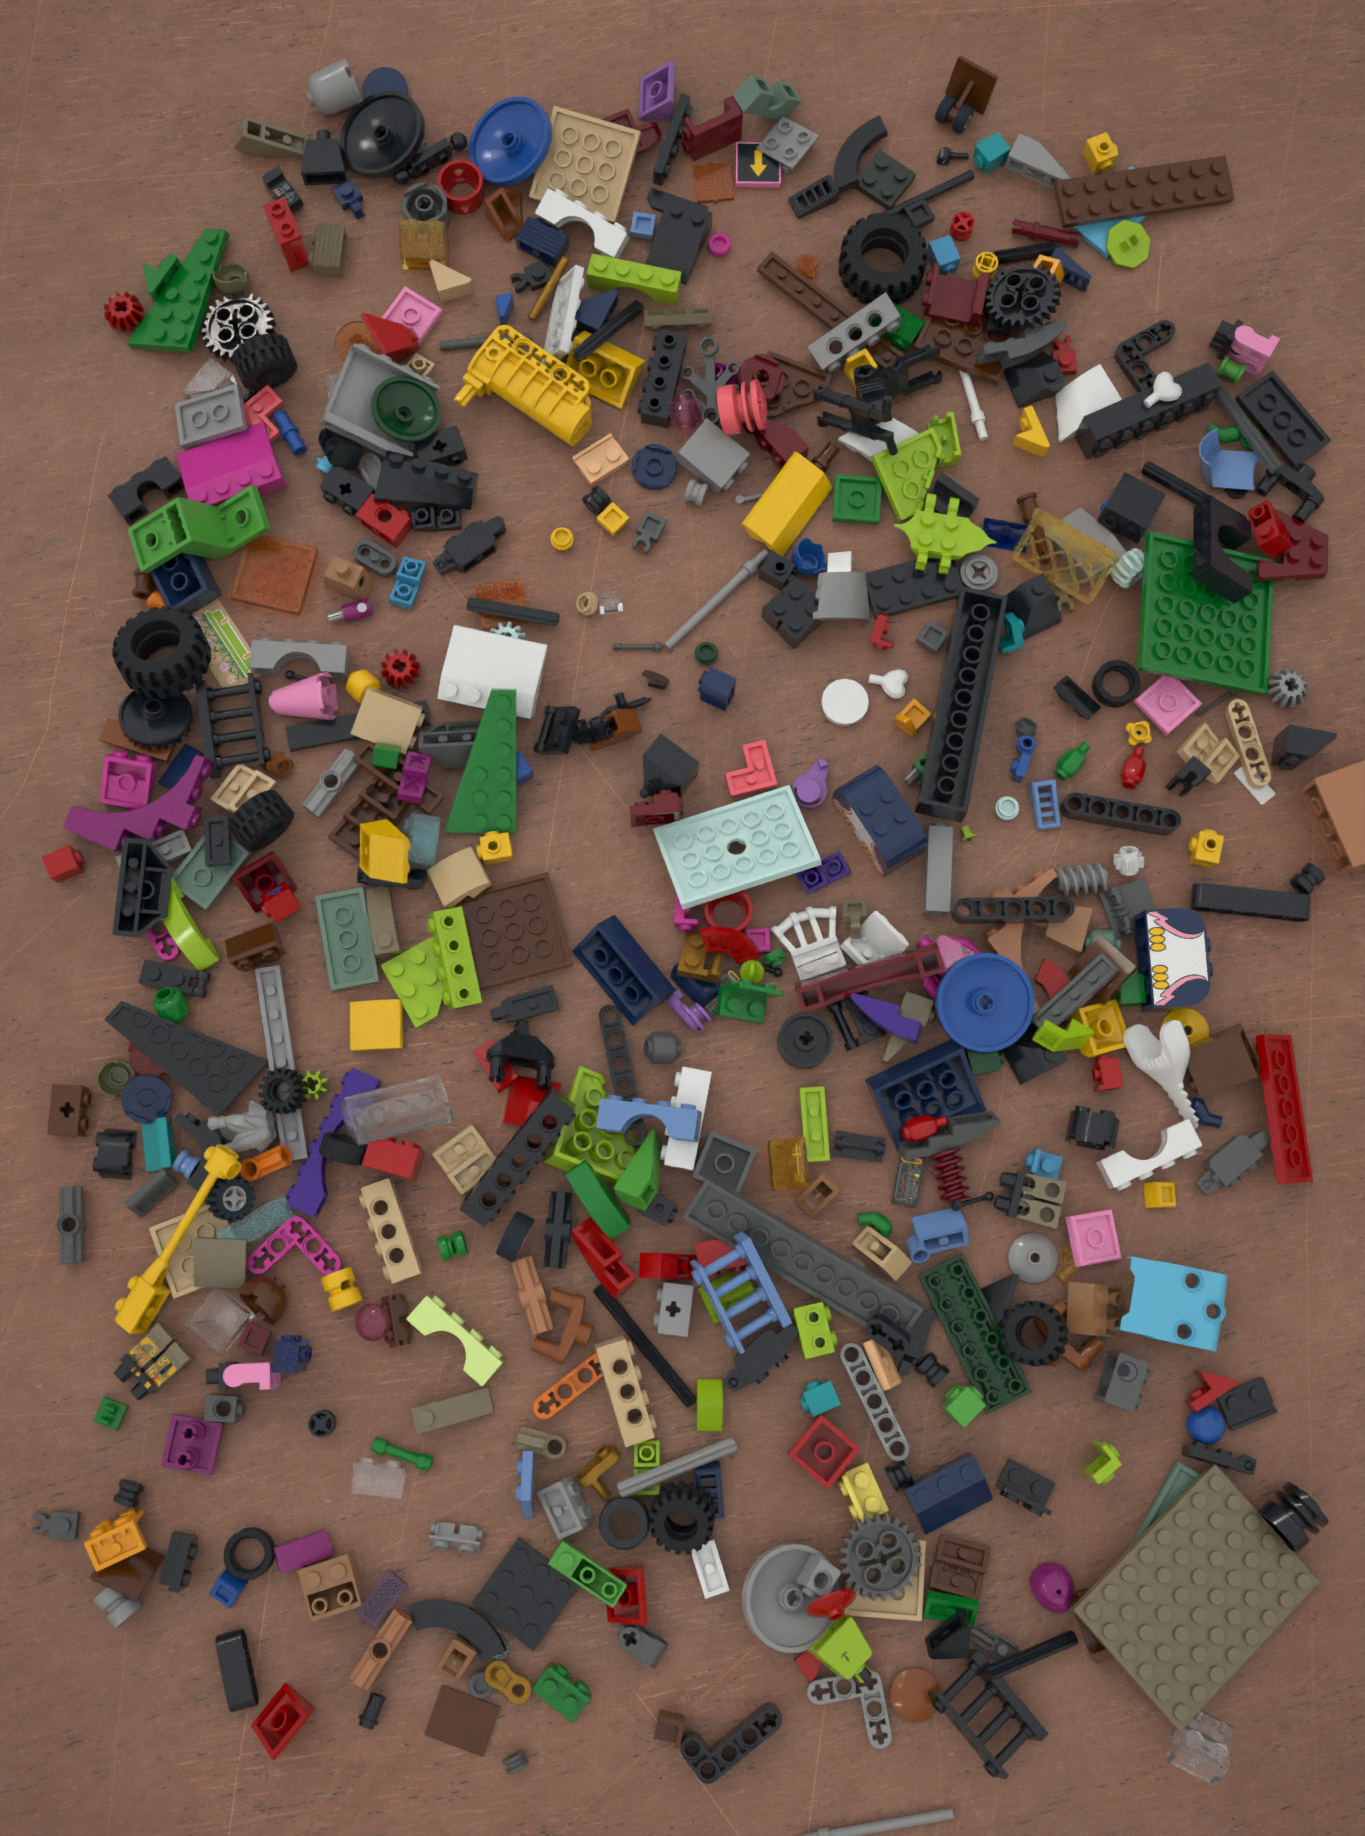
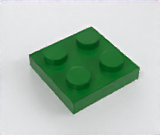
M836 474L832 521L879 525L882 487L880 478Z

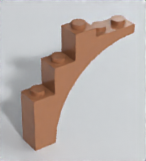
M1053 868L1047 872L1042 869L1031 877L1034 881L1026 886L1023 883L1012 892L1009 888L1003 892L998 889L987 898L1038 897L1041 891L1058 875ZM1012 905L1007 906V912L1010 915H1018L1016 907ZM985 906L993 916V909L990 906ZM1024 923L999 924L1001 929L996 926L986 934L988 939L984 942V945L990 953L1009 958L1023 970L1021 936ZM1036 1001L1033 1015L1040 1009Z

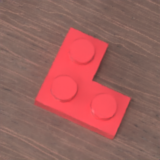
M266 385L244 403L247 427L264 422L272 443L281 435L278 429L268 420V417L281 408L284 403L269 385Z
M761 740L742 745L747 768L725 773L730 797L733 798L777 787L766 741Z

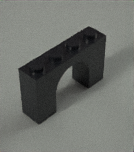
M1212 495L1193 507V578L1235 604L1252 593V574L1230 560L1223 551L1220 542L1231 550L1237 549L1251 539V522Z

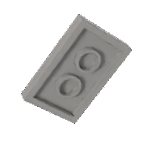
M238 384L175 403L180 446L184 449L248 430L242 389Z

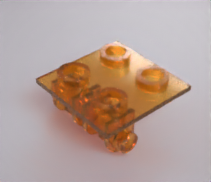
M522 578L475 585L476 597L479 599L526 607ZM479 613L481 630L498 628L499 622L503 624V627L507 626L508 622H511L512 626L528 623L527 621Z

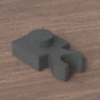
M646 510L636 528V534L640 536L634 539L632 544L633 550H636L639 544H644L643 554L647 555L650 551V541L658 542L667 524V519Z
M55 1510L52 1511L51 1518L45 1513L33 1515L34 1519H41L43 1525L41 1528H33L32 1533L41 1534L50 1530L49 1538L69 1540L78 1538L80 1512Z

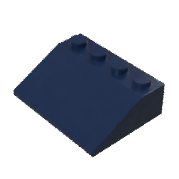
M952 1039L865 1079L873 1102L897 1151L898 1142L905 1141L901 1127L905 1126L909 1119L922 1115L938 1118L941 1116L949 1117L986 1111L964 1050Z

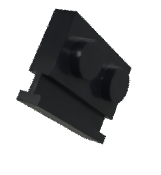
M1258 1377L1233 1387L1216 1399L1230 1431L1278 1413L1263 1377Z

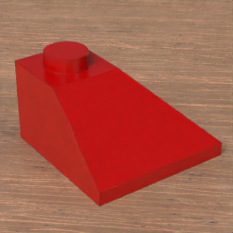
M367 313L360 315L382 354L390 357L393 361L400 363L421 349L417 342L419 337L413 328L409 329L403 324Z
M517 1075L519 1081L510 1086L503 1123L521 1126L548 1091H542L543 1085H541V1090L536 1089L535 1078ZM551 1082L552 1087L560 1092L561 1083ZM547 1115L543 1120L547 1124H553L554 1116Z

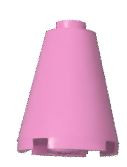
M321 672L274 690L269 697V706L271 710H274L279 715L333 720L337 716L333 715V713L339 708L336 684L330 683L329 678H332L330 673Z

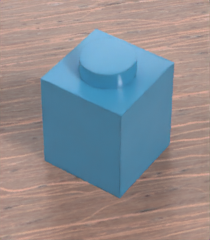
M948 235L929 242L927 249L928 259L932 268H934L935 263H940L938 274L947 275L948 272L954 273L958 269L961 258L951 236Z

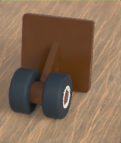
M959 56L945 92L946 96L936 111L935 120L941 124H945L948 119L953 122L952 130L962 134L969 125L974 110L980 114L985 113L998 76L965 57Z

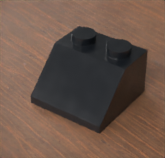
M1289 724L1274 738L1271 765H1276L1281 770L1295 769L1337 738V733Z

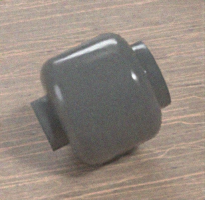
M652 1032L649 1038H646L644 1041V1055L646 1058H649L651 1063L672 1064L676 1060L677 1055L681 1054V1042L677 1041L674 1033Z

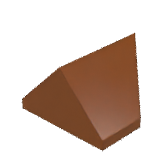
M500 187L485 198L483 203L486 218L501 236L508 241L523 226L522 194L520 191Z

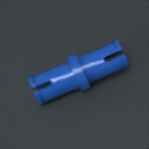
M279 410L274 413L273 419L281 430L280 435L283 440L287 441L293 455L299 456L305 453L307 447L302 442L297 426L292 424L287 412Z

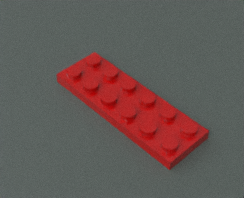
M1291 1035L1255 1036L1256 1052L1259 1057V1074L1264 1090L1263 1100L1266 1104V1121L1270 1131V1148L1274 1157V1174L1277 1178V1184L1313 1182Z

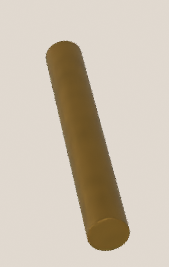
M562 256L528 315V318L536 321L570 262L567 258Z

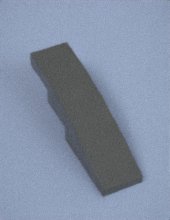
M992 1111L945 1117L947 1125L938 1128L934 1136L919 1142H912L911 1140L899 1141L898 1151L906 1160L946 1151L976 1139L999 1126L1000 1119Z

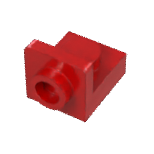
M879 612L870 641L874 642V647L886 650L887 647H893L894 641L882 638L881 635H887L891 622L887 621L888 614Z

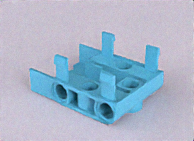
M1128 1256L1127 1259L1131 1260L1130 1270L1135 1276L1130 1309L1127 1314L1122 1316L1120 1327H1115V1330L1217 1352L1221 1321L1226 1315L1224 1301L1228 1275L1168 1262ZM1188 1274H1191L1195 1279V1283L1191 1288L1185 1283V1278ZM1210 1304L1216 1310L1213 1318H1209L1206 1313V1309ZM1180 1325H1184L1187 1329V1334L1182 1339L1177 1334V1329Z

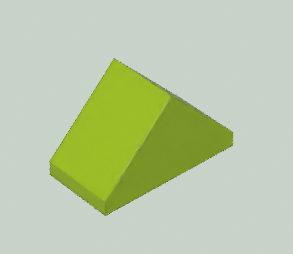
M697 1379V1431H722V1379Z

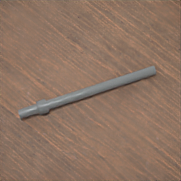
M763 549L752 560L749 559L743 564V569L663 643L664 646L671 650L741 582L757 572L758 566L768 557V551Z
M952 1808L829 1830L828 1827L818 1828L817 1832L797 1836H862L954 1819Z

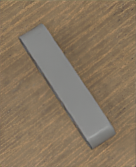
M844 1343L839 1349V1359L885 1453L895 1461L904 1460L909 1454V1445L863 1350L855 1343ZM854 1347L857 1351V1357L854 1361L849 1362L845 1359L844 1352L847 1348ZM864 1370L868 1373L869 1378L867 1383L859 1385L856 1382V1374ZM871 1394H877L880 1398V1403L876 1408H870L867 1404V1399ZM887 1417L891 1420V1427L888 1431L884 1432L879 1429L878 1425L882 1418ZM895 1441H900L903 1446L902 1452L898 1455H893L890 1451V1446Z

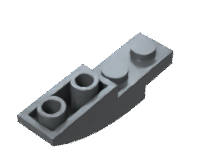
M1050 321L1042 326L1034 325L1033 330L1026 326L1025 331L1021 332L1017 338L1012 337L999 343L995 341L988 342L982 346L976 356L978 364L1000 361L1002 369L1024 363L1052 345L1067 326L1066 321Z

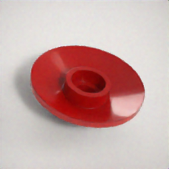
M842 1589L828 1593L812 1602L807 1608V1614L814 1618L829 1617V1620L839 1619L844 1615L843 1610L849 1607L856 1599V1593L852 1589Z

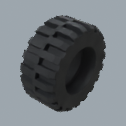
M881 212L880 216H876V213L868 215L866 220L864 217L857 220L856 226L851 225L847 230V235L844 236L841 245L838 271L839 276L842 277L841 282L845 288L849 287L848 293L852 297L858 296V301L865 304L866 301L871 303L886 292L890 300L898 305L903 303L904 297L909 299L914 294V291L919 288L927 264L928 250L926 249L927 243L925 238L921 237L922 232L918 227L913 228V223L910 220L906 219L904 221L897 214L889 216L888 213ZM884 248L896 253L902 260L903 266L892 272H879L870 268L862 256L872 249Z
M162 606V609L157 607L149 608L150 611L147 612L141 611L137 613L135 618L128 619L125 627L121 626L117 633L119 637L116 636L113 642L112 656L126 684L135 693L147 698L159 697L160 699H169V696L177 697L185 690L187 692L190 691L195 683L199 684L203 679L202 674L207 673L212 656L210 645L198 621L190 613L184 612V610L179 608L172 610L169 606ZM168 645H178L170 655L159 660L147 661L148 657L157 649Z

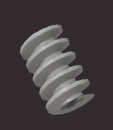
M1094 862L1092 866L1086 863L1083 867L1075 865L1073 870L1070 866H1066L1064 870L1061 868L1054 870L1058 875L1054 879L1056 891L1058 894H1060V891H1063L1065 897H1069L1070 890L1073 891L1075 896H1078L1079 888H1082L1084 894H1088L1089 887L1092 888L1094 893H1097L1099 885L1104 892L1107 891L1108 875L1104 863Z

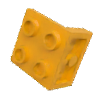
M130 1508L119 1514L120 1518L111 1522L110 1519L104 1520L95 1526L96 1529L89 1532L90 1536L84 1542V1545L96 1572L147 1548V1544L137 1524L144 1514L143 1508L136 1511L134 1508Z

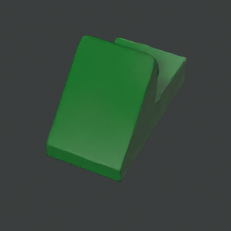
M169 253L166 259L160 262L158 270L142 262L148 292L154 303L181 265L178 257L172 253Z

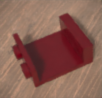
M935 263L933 271H928L925 285L929 286L928 292L924 291L921 305L925 306L924 315L978 326L983 311L989 274L980 272L977 282L938 274L940 263Z

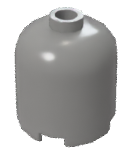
M345 58L313 72L308 79L310 91L306 92L309 102L311 106L316 105L318 110L325 115H334L353 108L363 101Z

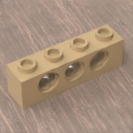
M387 1178L362 1187V1194L359 1195V1199L363 1209L367 1208L370 1218L367 1219V1224L370 1232H375L378 1242L374 1244L378 1256H383L386 1265L382 1268L386 1280H391L392 1284H397L424 1274L393 1179ZM381 1201H385L388 1205V1210L384 1215H379L376 1212V1206ZM388 1225H393L396 1229V1234L391 1239H387L384 1236V1229ZM397 1248H400L404 1253V1258L399 1263H395L392 1260V1252Z
M622 1335L595 1344L596 1354L625 1447L655 1438L653 1430L657 1429L653 1414L648 1415L645 1405L650 1403L646 1390H641L638 1381L642 1380L638 1365L633 1366L631 1356H634L635 1353L631 1341L626 1342ZM622 1359L626 1362L625 1368L620 1372L614 1371V1362ZM625 1384L633 1386V1391L628 1396L620 1394V1389ZM632 1409L640 1410V1416L636 1420H629L627 1418L629 1411Z

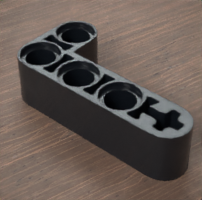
M771 1702L764 1703L711 1747L707 1745L699 1733L688 1731L682 1736L680 1745L681 1755L701 1782L712 1784L781 1727V1712L776 1704ZM765 1714H774L775 1720L773 1722H771L769 1719L766 1720ZM756 1720L759 1721L760 1725L762 1724L763 1731L760 1730L758 1723L755 1722ZM748 1728L756 1731V1736L751 1740H746L742 1737V1733ZM688 1741H696L699 1744V1748L694 1752L687 1751L685 1744ZM730 1745L736 1749L733 1756L726 1757L721 1753L725 1746ZM704 1763H712L715 1766V1770L712 1773L705 1774L701 1771V1766Z

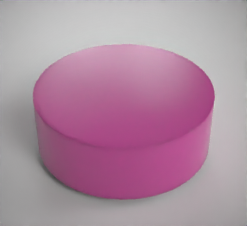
M716 233L710 237L708 250L711 255L722 258L730 252L731 241L726 234Z

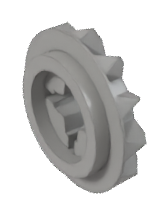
M972 555L961 566L960 578H962L965 586L984 591L992 587L998 576L996 564L985 555ZM985 568L982 574L983 578L978 576L977 578L973 579V575L975 573L973 569L980 571Z

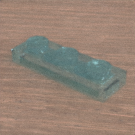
M281 1195L244 1216L243 1219L237 1220L217 1231L215 1234L218 1238L247 1239V1244L284 1224L288 1219L295 1217L290 1206L286 1205L287 1201L284 1195Z

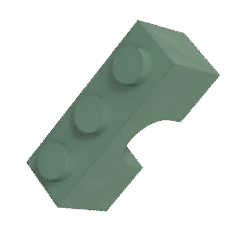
M750 75L733 94L743 113L780 120L782 116L787 118L801 103L792 84L777 81L770 88L764 77Z

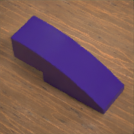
M852 993L851 999L853 1003L874 1024L901 1040L915 1045L918 1044L923 1028L921 1021L900 1016L902 1010L899 1005Z

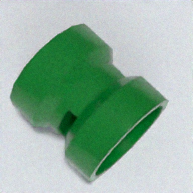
M462 1230L456 1231L448 1237L445 1235L437 1237L443 1261L451 1259L454 1255L463 1256L468 1254Z

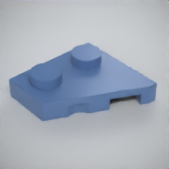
M523 1451L522 1460L517 1462V1476H521V1485H516V1501H520L523 1519H533L534 1454L533 1451Z

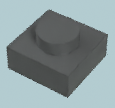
M929 620L917 637L916 642L936 654L949 632Z

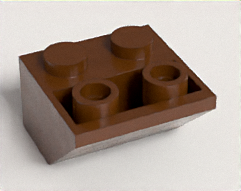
M272 923L225 940L229 963L239 971L243 970V972L254 970L257 968V964L265 961L266 963L275 962L280 959V955L286 954L277 928Z

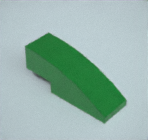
M587 1160L565 1172L579 1199L610 1240L630 1228V1216L615 1200V1193Z

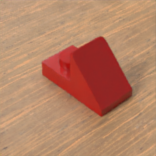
M1194 1370L1205 1388H1196L1189 1393L1190 1398L1184 1402L1189 1410L1197 1412L1238 1383L1235 1379Z

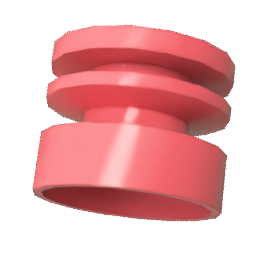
M758 379L751 381L750 388L747 382H742L740 394H738L734 384L717 387L718 412L721 426L726 436L741 434L743 422H746L750 432L755 431V422L759 430L766 429L767 403Z

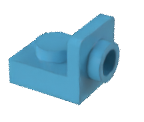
M1038 1148L1033 1149L1032 1153L1028 1152L1025 1160V1167H1028L1027 1173L1057 1180L1063 1157L1043 1152Z

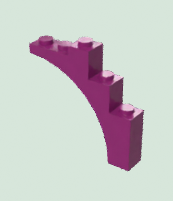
M196 755L188 771L180 781L161 798L144 807L128 812L103 813L82 806H71L63 828L113 851H122L123 839L132 838L131 832L148 840L155 841L162 838L167 829L166 821L185 830H194L201 822L202 814L200 813L203 809L194 803L200 799L203 792L201 787L204 779H207L212 771V759Z

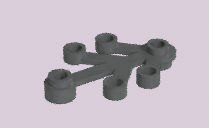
M707 336L699 344V349L705 356L706 382L696 374V371L691 366H685L681 370L684 380L691 381L707 396V405L697 398L696 393L692 389H685L682 393V399L685 403L693 405L701 413L702 423L706 418L709 419L711 414H716V419L711 422L719 427L721 422L716 402L717 387L724 386L732 377H737L740 365L735 361L729 362L726 370L716 380L715 355L719 351V344L713 337ZM709 345L714 346V349L711 352H707V347ZM737 366V370L731 373L730 368ZM692 370V375L685 377L686 371ZM734 384L738 389V394H740L741 392L738 388V385ZM693 393L692 399L686 400V395Z

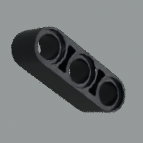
M244 1629L216 1635V1650L230 1712L257 1706L259 1704V1695Z

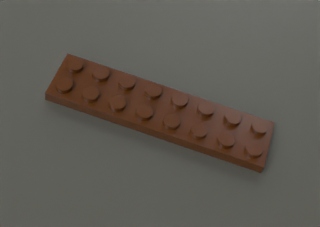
M1226 156L1056 180L1053 184L1062 228L1231 203L1235 199Z

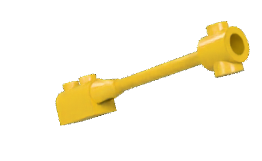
M217 1144L216 1147L211 1146L205 1151L204 1158L207 1162L204 1168L209 1174L162 1254L156 1258L143 1274L134 1276L129 1280L127 1287L131 1290L127 1298L122 1297L116 1302L115 1310L118 1313L114 1320L129 1334H146L168 1297L170 1290L162 1283L170 1263L169 1260L218 1178L230 1180L240 1172L241 1163L237 1161L239 1155L232 1149Z

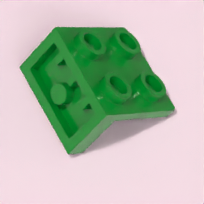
M740 979L739 982H729V985L719 987L716 1016L763 1024L767 999L782 997L784 991L776 990V986L772 984L756 986L754 981Z

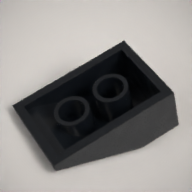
M670 197L661 216L645 264L680 271L681 283L686 285L712 228V212Z

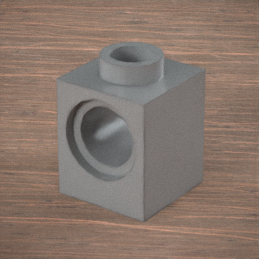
M811 1554L796 1583L803 1587L802 1593L815 1600L816 1597H822L831 1592L841 1571L823 1558ZM819 1573L820 1581L817 1585H815L814 1579L815 1576Z

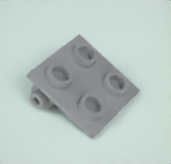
M782 116L756 149L782 163V172L788 174V172L794 170V167L805 157L807 151L813 147L819 135Z

